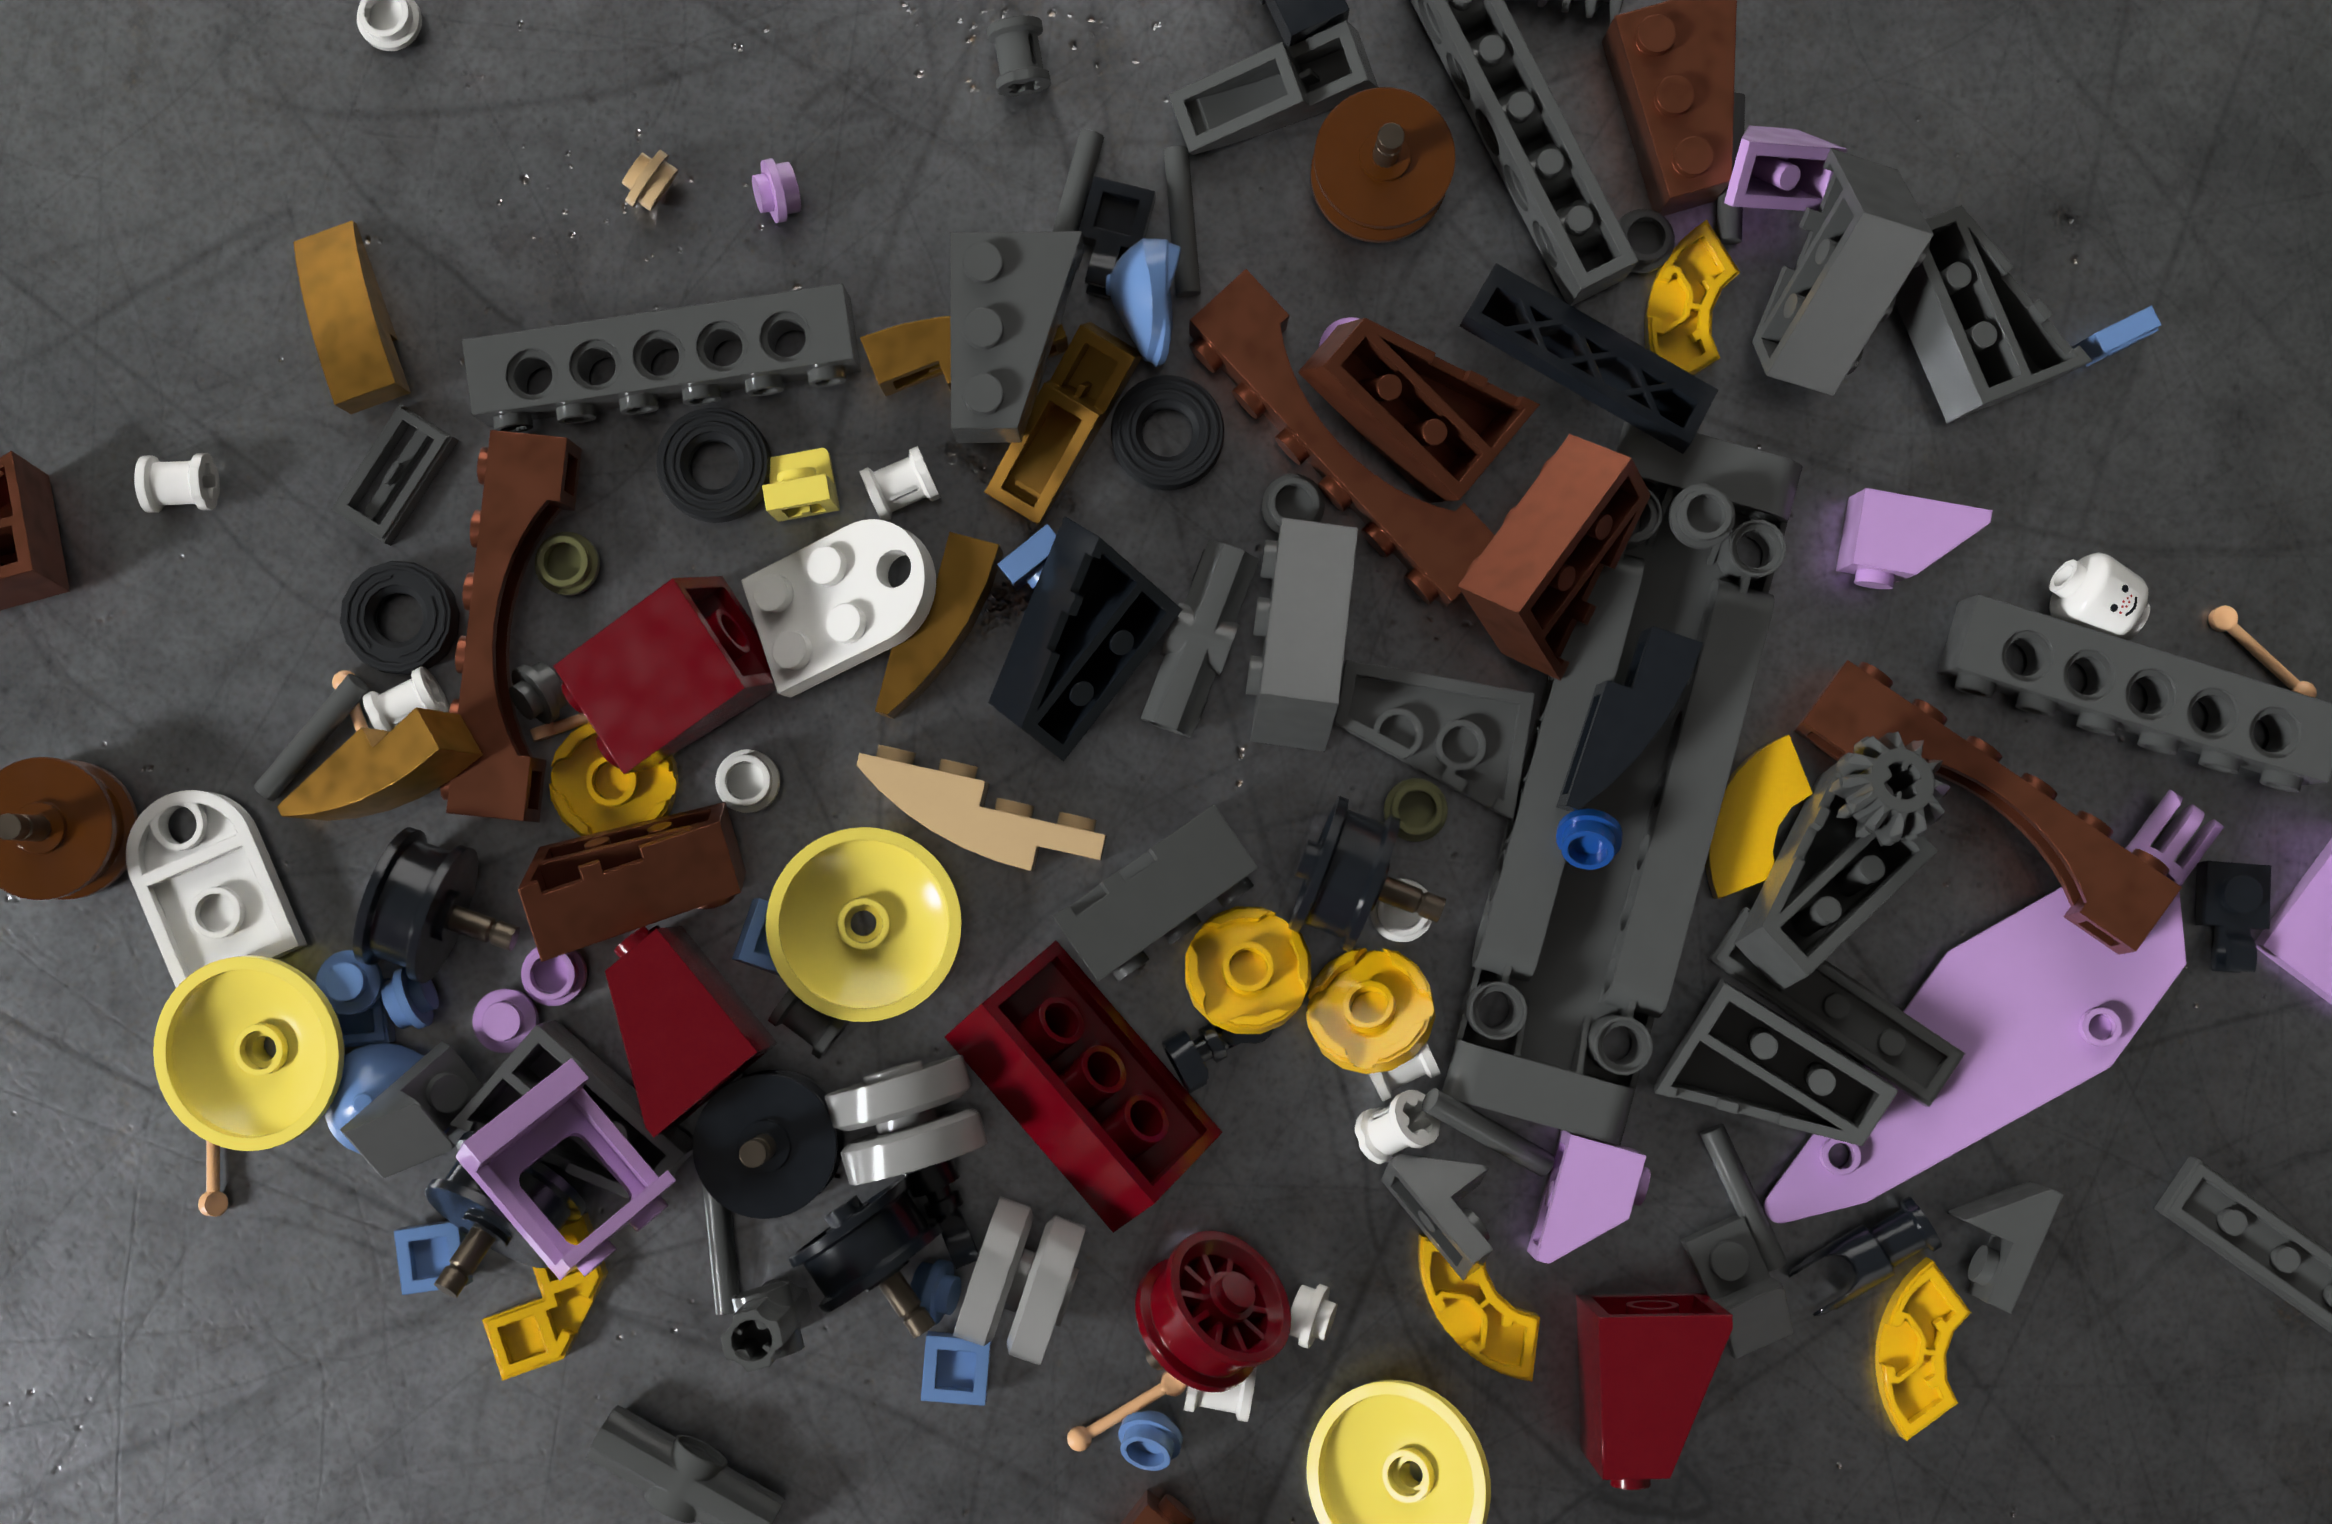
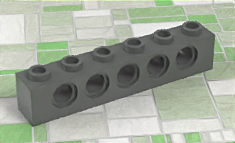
M1410 0L1565 302L1573 306L1625 280L1638 263V259L1505 1Z
M843 283L462 340L472 415L487 426H494V430L517 433L531 430L533 428V420L557 417L558 423L561 424L585 423L595 420V411L620 408V413L626 415L646 414L658 410V402L683 398L685 405H706L720 401L722 399L721 392L746 389V394L749 396H767L784 391L783 383L808 380L810 386L827 387L846 382V374L861 372L851 298ZM791 330L805 333V344L799 353L790 357H782L776 354V342L782 334ZM726 340L741 341L742 353L735 363L729 366H717L714 364V351L720 343ZM665 349L678 350L679 361L672 372L663 376L652 374L651 364L656 354ZM613 358L616 368L612 378L604 384L591 385L589 381L591 367L600 359ZM539 368H551L552 381L549 387L542 393L528 394L527 381L530 375Z
M1980 594L1958 601L1937 673L1957 679L1954 688L1959 691L1985 698H1993L1995 691L2016 697L2018 699L2015 707L2020 710L2047 717H2054L2056 710L2079 717L2076 726L2098 734L2115 736L2117 729L2139 736L2137 743L2139 746L2155 752L2176 755L2180 748L2200 754L2198 763L2213 770L2237 774L2240 767L2255 771L2262 774L2260 778L2261 784L2278 790L2298 793L2302 785L2329 783L2332 773V703ZM2011 643L2020 646L2026 654L2027 666L2022 675L2013 672L2007 663L2006 654ZM2073 662L2079 664L2087 674V686L2082 694L2076 692L2068 680V671ZM2135 681L2145 688L2148 695L2147 707L2142 713L2132 705L2130 700V689ZM2197 700L2205 706L2209 716L2208 724L2204 731L2198 729L2192 720V708ZM2258 720L2266 725L2269 732V742L2264 750L2257 745L2253 735L2254 726Z

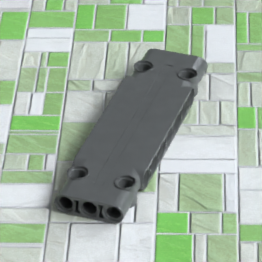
M1624 421L1616 452L1633 459L1651 496L1640 516L1641 528L1638 533H1632L1615 570L1604 565L1587 600L1588 603L1596 606L1589 624L1586 625L1577 621L1560 656L1561 659L1570 662L1561 681L1549 675L1547 677L1521 772L1514 818L1508 820L1472 955V967H1475L1471 986L1462 1000L1463 1015L1442 1092L1460 1102L1615 1145H1621L1640 1071L1648 1063L1652 1055L1653 1042L1650 1033L1654 1018L1661 1017L1672 991L1774 609V595L1769 594L1774 572L1781 566L1786 556L1784 535L1803 468L1800 463L1794 460L1696 433L1691 445L1682 454ZM1694 484H1711L1723 490L1731 499L1735 509V523L1729 536L1720 544L1708 549H1694L1681 543L1673 534L1669 525V509L1674 498L1685 488ZM1741 537L1751 538L1761 546L1763 559L1759 568L1749 567L1740 560L1737 553V544ZM1652 626L1703 642L1688 683L1665 723L1641 755L1609 787L1581 808L1606 812L1619 822L1623 832L1622 845L1619 852L1609 864L1599 869L1586 870L1571 865L1565 860L1557 845L1556 832L1559 821L1572 811H1566L1556 806L1596 685L1607 680L1624 685L1640 633ZM1494 991L1501 992L1508 1000L1509 1014L1500 1025L1487 1027L1480 1020L1478 1014L1479 1004L1488 993ZM1623 1026L1630 1033L1632 1047L1628 1055L1623 1059L1610 1061L1603 1049L1604 1039L1613 1028Z

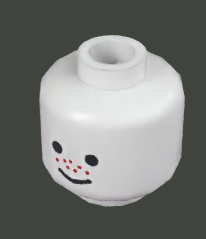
M2093 553L2084 556L2078 561L2071 559L2065 562L2055 572L2049 584V589L2053 592L2049 604L2052 617L2125 640L2132 639L2142 629L2150 615V605L2148 603L2149 590L2145 581L2113 557L2103 553Z

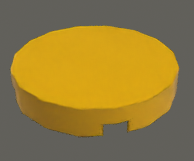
M590 722L572 731L555 751L551 767H553L551 783H549L550 799L562 822L581 837L665 817L672 811L679 789L677 762L673 755L650 769L623 774L620 768L610 764L600 752L596 742L598 734Z
M1236 906L1213 915L1195 934L1185 954V985L1194 1007L1211 1024L1234 1034H1262L1284 1025L1301 1008L1311 984V954L1302 933L1290 930L1288 928L1289 924L1284 919L1276 916L1275 912L1263 907Z
M1366 948L1354 949L1351 952L1347 951L1328 962L1312 981L1308 993L1309 1003L1306 1012L1309 1031L1322 1054L1342 1069L1363 1074L1391 1071L1413 1059L1430 1037L1436 1017L1431 986L1419 966L1398 951L1382 948L1383 952L1377 950L1367 952Z

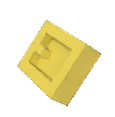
M818 448L770 457V484L762 485L766 511L778 522L840 511L831 456L827 449Z

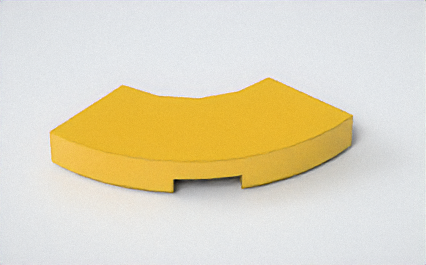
M1707 219L1690 231L1678 243L1659 269L1650 289L1644 316L1645 348L1694 376L1720 359L1712 337V311L1722 289L1740 273Z
M1790 735L1782 736L1755 751L1739 765L1728 779L1705 864L1707 880L1713 899L1725 897L1766 881L1775 863L1773 849L1779 825L1793 806L1813 794Z
M1419 1233L1418 1262L1422 1284L1427 1299L1444 1329L1465 1352L1483 1365L1501 1374L1532 1382L1540 1324L1539 1315L1513 1306L1496 1291L1486 1270V1261L1469 1277L1462 1280L1425 1234Z
M1925 1257L1912 1268L1892 1294L1883 1313L1876 1339L1875 1369L1879 1393L1891 1423L1900 1437L1906 1441L1958 1404L1947 1379L1946 1354L1954 1331L1971 1313L1936 1263L1928 1257Z

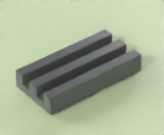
M399 404L331 510L383 543L391 546L459 440L407 407ZM410 425L415 427L417 430L398 459L388 470L382 484L364 512L360 513L356 510V507ZM431 438L434 439L430 448L420 461L419 465L417 466V468L409 478L408 482L400 492L399 496L397 497V499L395 500V502L389 509L388 513L379 525L376 522L378 521V519L384 512L385 508L395 495L396 491L406 478L407 474L417 461L418 457L428 444L429 440Z

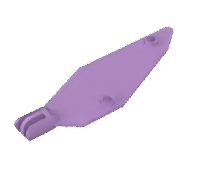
M2169 789L2125 849L2131 853L2134 849H2140L2158 858L2170 870L2166 877L2182 886L2224 826L2215 819L2206 823L2196 833L2176 862H2174L2200 826L2205 815L2202 810L2191 804L2171 821L2153 847H2151V844L2183 800V797ZM2062 887L1947 951L1903 1011L1965 1053L1930 1107H1926L1895 1087L1898 1090L1897 1094L1863 1146L1812 1134L1765 1198L1763 1208L1766 1216L1773 1222L1787 1223L1867 1203L2110 1068L2187 964L2180 891L2136 952L2118 955L2063 916L2071 906ZM1843 1143L1849 1151L1848 1161L1843 1166L1834 1167L1829 1161V1151L1835 1144Z

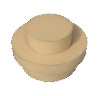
M660 149L653 158H650L643 152L639 155L622 181V184L630 189L625 202L632 207L639 203L650 212L654 209L679 171L667 162L669 158L667 153Z

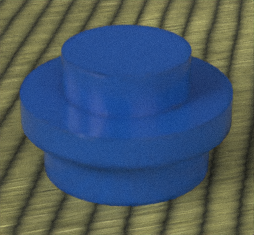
M1579 809L1566 814L1557 826L1556 842L1563 857L1568 863L1580 869L1594 870L1606 866L1619 852L1622 845L1623 832L1619 822L1608 813L1600 810Z

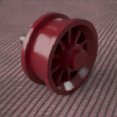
M1201 1231L1188 1236L1173 1250L1170 1258L1157 1263L1143 1276L1137 1288L1135 1313L1140 1333L1148 1347L1146 1351L1147 1362L1154 1369H1165L1180 1382L1200 1391L1224 1392L1235 1388L1249 1377L1255 1366L1262 1365L1276 1356L1285 1346L1290 1334V1305L1278 1275L1267 1260L1253 1247L1241 1239L1224 1232Z

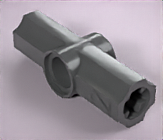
M1212 540L1208 541L1194 573L1193 583L1185 603L1180 601L1178 605L1183 610L1168 630L1160 654L1164 658L1141 720L1175 734L1192 738L1206 706L1207 696L1215 676L1220 677L1240 625L1236 623L1259 558L1229 544Z
M788 1277L767 1281L761 1287L753 1288L731 1297L735 1314L733 1315L731 1326L720 1336L726 1360L736 1361L747 1372L770 1367L776 1359L791 1355L805 1348L800 1330L801 1322L812 1310L807 1288L798 1287Z
M619 1405L611 1411L601 1426L586 1456V1459L594 1462L596 1465L645 1491V1499L656 1510L684 1523L698 1521L702 1524H773L785 1501L777 1493L768 1490L758 1482L726 1466L727 1460L724 1455L709 1444L688 1435L674 1437Z

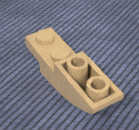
M878 745L876 756L859 753L856 766L881 793L904 813L923 826L964 849L994 861L1029 871H1035L1040 847L1102 861L1107 836L1094 832L1097 820L1059 812L1057 824L1033 819L1034 806L997 798L994 810L984 808L990 784L986 781L975 779L978 769L976 766L940 759L938 770L913 765L916 753L884 745Z

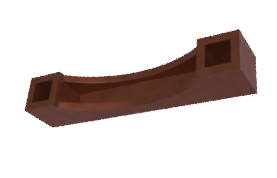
M1245 269L1190 319L1189 335L1194 340L1189 344V348L1209 371L1215 373L1221 368L1237 385L1232 390L1233 396L1253 418L1258 419L1264 414L1280 431L1275 436V440L1296 464L1301 465L1307 460L1323 479L1318 483V486L1335 507L1342 512L1350 507L1362 519L1366 526L1361 529V533L1369 544L1383 557L1387 558L1393 553L1409 570L1404 579L1411 589L1427 604L1430 605L1436 599L1445 609L1462 593L1458 585L1465 577L1469 565L1482 554L1495 535L1465 503L1456 511L1416 499L1374 475L1334 438L1310 406L1291 368L1282 333L1287 329L1289 314L1254 276Z
M490 430L489 446L482 447L478 456L477 477L479 483L484 485L481 510L476 509L470 523V542L472 547L477 548L474 573L469 572L466 575L462 593L464 609L469 611L467 636L462 635L459 638L455 652L456 671L462 674L460 697L452 701L449 712L461 715L483 755L455 778L440 786L442 799L448 800L446 813L540 822L546 760L533 757L524 739L515 706L509 694V688L511 687L509 662L510 634L520 584L539 541L562 509L575 511L582 448L566 437Z
M1847 660L1838 669L1794 732L1836 761L1848 752L1853 753L1854 745L1867 736H1874L1879 740V738L1889 732L1894 733L1898 731L1904 746L1914 740H1924L1921 757L1926 762L1930 760H1943L1940 769L1934 773L1935 775L1963 787L1984 800L2016 826L2040 852L2057 877L2071 906L2063 916L2118 955L2138 950L2182 888L2166 877L2170 870L2162 861L2140 849H2134L2132 853L2110 839L2113 830L2102 820L2085 811H2079L2075 815L2054 801L2058 794L2050 785L2031 774L2024 773L2019 777L1999 763L2002 755L1993 746L1975 736H1969L1965 740L1944 726L1948 719L1941 711L1920 699H1914L1912 703L1890 689L1893 681L1873 665L1861 662L1856 666Z

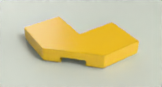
M588 1212L584 1213L577 1221H567L559 1232L570 1244L578 1245L594 1232ZM605 1261L585 1277L576 1267L562 1280H559L549 1267H532L542 1296L488 1315L482 1319L502 1381L562 1360L569 1355L608 1275Z

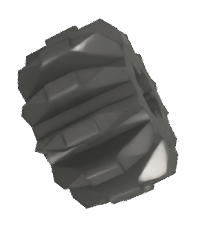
M1898 731L1894 733L1889 732L1879 738V740L1874 736H1867L1854 745L1853 753L1848 752L1838 760L1835 768L1842 777L1832 783L1829 792L1846 800V804L1838 809L1837 818H1849L1853 815L1858 820L1855 837L1865 838L1875 832L1880 846H1891L1901 838L1905 842L1907 840L1912 842L1925 834L1927 825H1932L1940 820L1945 810L1938 800L1947 795V791L1951 786L1934 779L1933 774L1940 769L1943 760H1930L1926 762L1921 757L1924 740H1914L1904 746ZM1885 783L1890 786L1894 795L1887 790Z

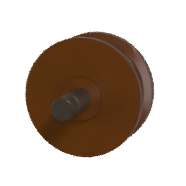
M1378 87L1366 89L1349 96L1329 113L1316 139L1310 175L1312 191L1320 210L1337 229L1361 241L1386 243L1398 241L1415 234L1435 216L1451 183L1455 168L1453 137L1446 121L1435 107L1412 92L1398 88Z
M33 757L14 762L0 770V888L12 895L25 899L69 900L94 895L114 883L127 868V840L138 818L135 804L126 787L106 769L78 760Z

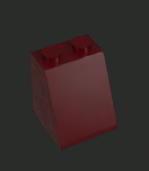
M723 576L672 578L553 665L563 681L561 688L566 700L576 711L585 714L598 734L596 742L600 752L610 764L620 768L623 774L654 767L777 690L757 628Z
M656 925L650 930L645 926L641 927L614 949V952L620 959L605 970L644 1124L653 1137L680 1125L708 1102L719 1090L731 1083L778 1044L682 926L660 928L659 925Z
M1705 1293L1576 1295L1580 1450L1602 1480H1610V1485L1614 1488L1640 1490L1649 1488L1651 1486V1479H1670L1733 1329L1732 1314Z

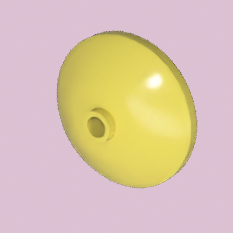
M858 827L839 830L827 834L804 847L791 859L778 877L773 887L766 913V937L769 953L776 970L787 987L813 1009L825 1015L852 1022H872L889 1019L915 1008L926 1000L939 987L950 971L956 958L961 938L962 920L958 896L948 873L941 863L914 840L902 834L880 828ZM859 911H868L875 917V928L867 935H859L851 928V919Z
M247 955L221 959L193 972L178 985L165 1003L159 1016L154 1036L153 1056L156 1077L163 1096L174 1114L199 1137L212 1144L232 1150L259 1151L270 1149L290 1142L307 1132L322 1118L332 1104L339 1089L344 1068L345 1053L342 1030L337 1015L326 995L316 983L297 968L285 962L264 956ZM267 1036L275 1042L276 1053L274 1057L270 1056L264 1048V1041Z
M1380 1380L1367 1383L1350 1390L1337 1399L1326 1410L1313 1433L1307 1457V1484L1312 1507L1319 1524H1486L1491 1502V1479L1484 1450L1466 1418L1454 1405L1435 1391L1403 1380ZM1411 1461L1417 1463L1422 1470L1423 1478L1421 1482L1415 1480L1410 1473Z

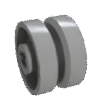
M963 1055L951 1056L924 1064L919 1060L865 1076L863 1077V1082L839 1089L824 1096L833 1128L843 1131H852L874 1125L877 1128V1132L851 1141L841 1152L849 1185L870 1183L929 1167L972 1152L988 1143L978 1110L958 1108L941 1113L936 1111L937 1106L964 1096L972 1086Z
M1000 1197L971 1276L953 1336L985 1346L994 1339L1003 1310L1007 1309L1016 1313L1006 1342L1009 1355L1041 1365L1054 1325L1060 1327L1079 1272V1268L1074 1265L1084 1237L1086 1225L1054 1216L1045 1225L1037 1252L1024 1249L1034 1221L1032 1208Z

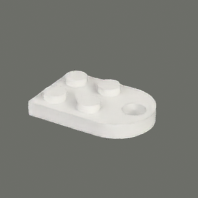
M878 519L861 520L849 524L741 580L777 693L789 698L907 640L919 629L928 616L936 591L935 567L926 546L911 532L891 522ZM907 555L911 562L910 575L902 585L892 588L888 580L890 566L897 558Z
M185 790L157 799L139 815L127 840V870L176 988L196 970L221 959L247 955L277 959L307 946L258 827L250 814L240 804L218 793ZM181 807L188 808L194 814L197 823L194 835L185 843H179L174 840L168 828L171 815Z

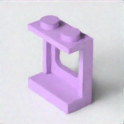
M572 1058L464 1141L455 1157L559 1280H562L576 1267L584 1277L617 1250L609 1239L627 1224H630L636 1232H639L669 1206L661 1196L676 1181L668 1170L658 1177L587 1094L583 1086L589 1078ZM569 1136L581 1138L629 1195V1203L578 1245L570 1244L565 1240L525 1193L519 1183L521 1173Z

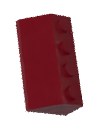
M1056 940L945 1036V1039L959 1055H963L965 1062L1113 1233L1155 1204L1223 1133Z

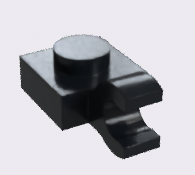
M1094 176L1079 229L1083 234L1084 245L1094 247L1085 277V283L1088 284L1087 294L1111 299L1110 296L1106 295V275L1111 274L1121 254H1124L1131 246L1146 237L1156 200L1155 191Z
M2202 861L2197 863L2195 925L2214 927L2211 951L2212 971L2231 973L2255 972L2257 948L2250 929H2270L2271 865Z

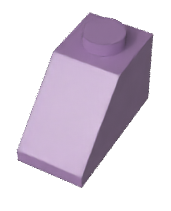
M1749 125L1741 138L1724 203L1732 207L1805 211L1806 207L1818 210L1833 175V171L1823 168L1830 148L1845 153L1847 149L1797 129Z
M1864 488L1848 497L1836 572L1855 575L1854 584L1862 587L1893 589L1894 582H1900L1917 575L1991 522L1992 510Z
M1560 1130L1554 1151V1165L1547 1176L1527 1252L1536 1261L1550 1264L1627 1221L1630 1218L1633 1204L1641 1206L1648 1191L1651 1172L1649 1168L1644 1167L1646 1155L1633 1148Z

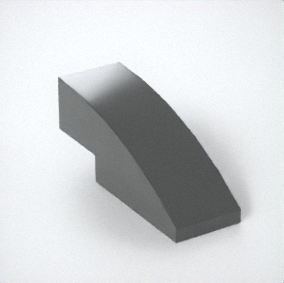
M1346 20L1290 47L1280 42L1168 95L1188 151L1194 155L1257 137L1334 109L1340 102L1357 92L1378 88L1359 32Z

